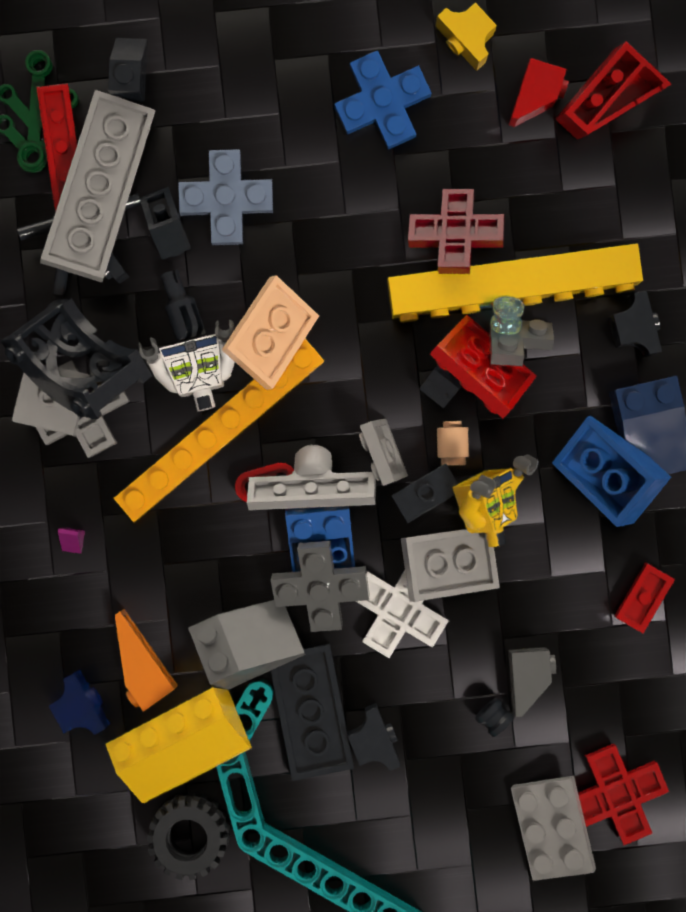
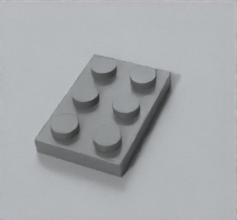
M467 529L401 538L409 602L500 588L494 547H488L485 533H470Z
M574 776L513 785L511 791L532 880L594 873L596 866Z

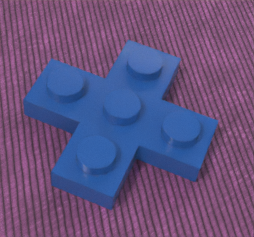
M378 50L351 62L350 69L361 92L334 104L347 135L375 122L388 150L415 138L416 132L405 108L431 97L432 94L419 65L390 78Z

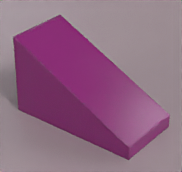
M70 528L58 529L62 551L81 554L85 531Z

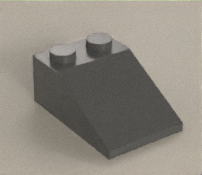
M274 600L218 614L188 628L208 681L214 688L229 690L306 655L286 606L275 607Z

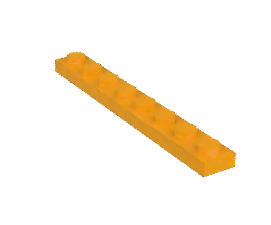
M305 338L273 389L266 390L254 379L114 497V500L130 519L136 522L325 362Z

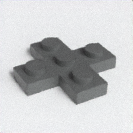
M330 541L299 543L297 551L301 571L272 573L271 585L275 607L307 605L311 632L342 630L343 621L340 602L369 600L370 591L366 566L334 569Z

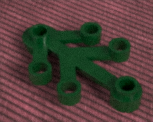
M42 50L31 51L25 59L26 68L32 74L30 111L18 98L17 91L13 86L9 84L0 86V101L5 105H9L28 127V138L26 141L15 129V122L8 115H0V124L5 120L10 122L8 129H0V134L7 136L18 149L17 161L20 167L30 173L40 172L48 164L45 140L41 141L43 127L37 87L45 86V77L52 71V61ZM38 62H45L43 70L38 71L35 69ZM69 88L70 94L74 95V99L71 102L72 109H74L79 103V97L73 89ZM6 90L12 91V96L9 99H3L2 97ZM32 153H37L39 156L38 160L34 163L29 162V156Z

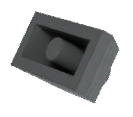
M545 647L508 650L512 712L516 717H522L552 683L551 674H556L555 655H550V651Z

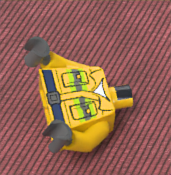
M530 455L516 457L513 461L515 469L485 470L453 487L460 509L459 515L464 520L467 531L470 533H485L488 547L505 544L506 539L503 527L517 519L516 489L524 478L523 473L532 475L538 467V460Z

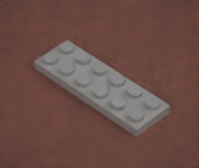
M95 90L40 263L103 282L154 118V109Z

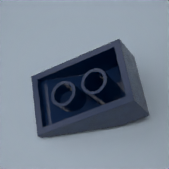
M677 376L609 392L618 435L650 456L668 474L685 471L686 416Z

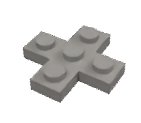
M72 360L59 366V368L79 372ZM125 391L100 410L102 416L97 420L86 417L79 418L75 435L88 458L117 444L103 416L130 402ZM36 427L45 445H49L68 435Z

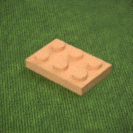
M271 276L233 331L222 351L266 390L273 389L319 315L278 276Z

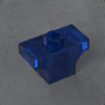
M78 670L64 678L65 691L63 696L49 705L63 733L76 727H84L95 735L110 725L100 707L103 704L101 696L94 687L90 689L82 672Z

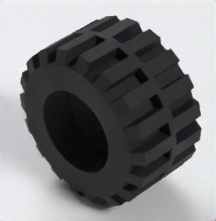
M188 792L186 796L180 793L175 795L172 800L169 798L159 808L150 823V831L147 835V842L150 843L148 848L150 856H155L154 864L157 867L160 865L165 867L163 873L168 876L171 872L176 873L175 879L183 880L184 876H189V880H195L199 874L204 877L209 874L211 868L215 869L219 865L221 858L225 854L230 837L229 822H226L227 815L224 810H219L218 802L215 800L210 802L205 794L198 797L195 796V792ZM181 820H193L199 823L207 834L206 845L195 851H187L180 848L172 838V826Z

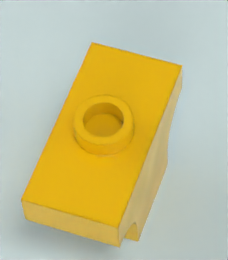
M474 3L468 10L460 13L452 12L445 8L437 16L435 26L448 39L446 43L452 52L456 55L461 54L477 71L486 63L489 53L486 51L485 43L494 35L497 25L477 3Z

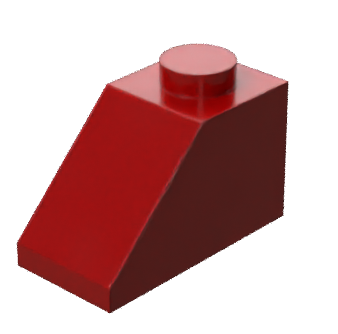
M530 58L509 126L516 127L552 108L558 98L563 99L569 81L564 80L567 69Z

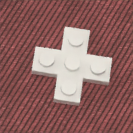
M405 570L395 587L367 571L370 591L369 600L356 602L378 615L362 642L390 658L406 631L433 648L449 620L422 604L424 600L409 602Z

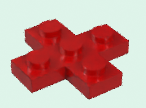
M614 743L585 755L597 783L595 786L578 792L586 827L611 817L623 845L653 834L641 804L669 792L658 763L654 760L627 772Z

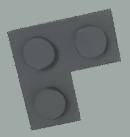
M508 317L500 319L490 318L489 343L491 364L523 366L524 348L552 350L554 344L552 322L514 320Z

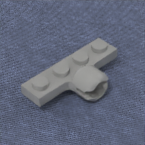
M307 445L295 454L294 471L292 474L287 476L249 477L247 506L249 510L375 505L376 478L373 472L333 473L331 453L322 446Z

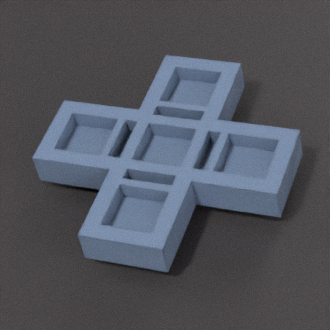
M209 150L210 181L179 182L180 215H211L212 245L243 244L242 214L273 213L272 179L241 180L240 150Z

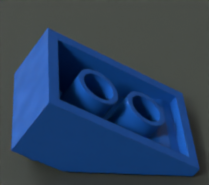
M588 416L552 462L616 527L634 524L671 479V476L650 456L592 416Z

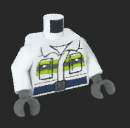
M229 320L230 329L225 331L219 328V321H216L215 334L159 348L160 353H158L156 340L150 338L153 346L152 349L144 350L139 342V353L142 358L147 359L153 375L168 391L178 393L181 397L193 395L197 411L208 410L215 407L211 390L224 387V381L230 378L235 364L222 351V348L234 331V322Z

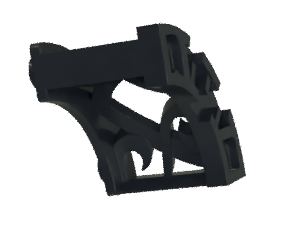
M72 298L54 300L46 306L47 308L1 340L5 347V355L11 363L18 365L30 380L50 398L74 412L80 418L86 417L97 420L102 416L100 410L135 382L144 383L152 377L137 349L120 346L111 340L104 343L94 334H96L97 329L85 318ZM53 317L55 322L51 331H49L42 324ZM33 331L47 342L46 344L39 338H32V346L38 349L35 353L29 349L23 340ZM72 340L76 346H69L68 341ZM57 352L68 357L87 355L90 358L89 372L91 377H61L57 367ZM98 366L102 367L101 372L97 369Z

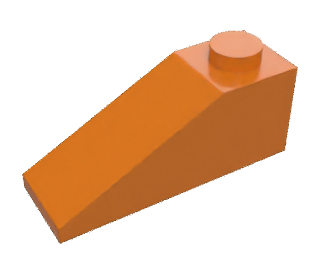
M124 609L115 614L124 682L128 689L126 696L135 708L140 706L142 711H145L172 692L178 685Z

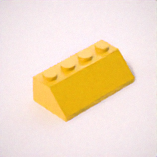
M214 687L106 743L116 774L141 803H147L252 749L229 690Z

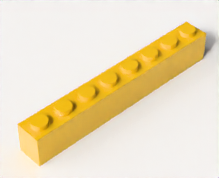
M637 243L471 266L470 274H438V271L388 277L387 283L392 319L399 318L400 322L404 323L419 320L418 315L430 314L431 318H442L449 316V311L460 309L462 314L480 312V307L492 305L493 310L510 308L511 302L523 301L524 306L540 304L542 303V298L554 297V301L558 302L573 299V294L585 293V297L604 295V290L616 288V293L634 291L635 286L643 281Z

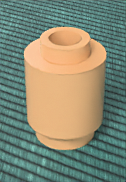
M462 421L443 422V428H437L438 458H441V466L445 463L447 465H466V457H469L468 427H462Z

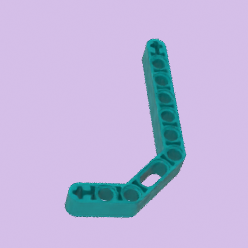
M264 678L252 680L236 705L238 715L246 714L252 720V726L245 729L249 741L271 704L274 695L272 684ZM259 687H263L265 689L264 695L267 699L261 697L254 709L249 706L255 695L251 690L257 691ZM246 752L216 767L236 841L242 851L349 912H382L386 908H393L397 912H421L265 823ZM232 773H240L245 779L252 808L249 811H240L235 805L228 776ZM248 829H254L259 832L260 839L256 842H250L245 839L244 832ZM275 845H283L288 853L284 857H276L272 854L271 848ZM308 860L316 868L310 873H304L299 869L298 865L302 861ZM336 876L343 881V884L333 889L326 884V880ZM359 892H365L370 896V900L365 904H359L354 901L353 897Z

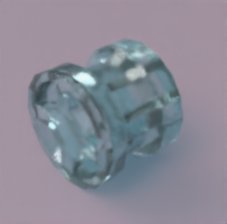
M509 296L495 299L492 307L495 314L491 318V329L503 335H513L521 331L522 320L520 317L524 313V303L515 297Z

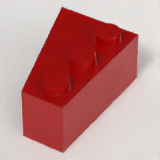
M626 41L610 53L555 119L578 140L670 86L671 83Z

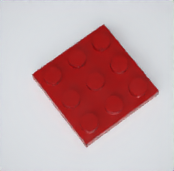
M468 315L430 353L440 368L454 375L465 390L473 392L484 402L485 407L490 412L498 414L502 419L512 410L536 378V375L524 364L523 366L491 364L489 333Z

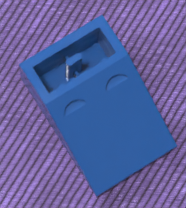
M349 506L285 509L292 572L301 571L297 551L298 544L330 541L334 569L355 567Z

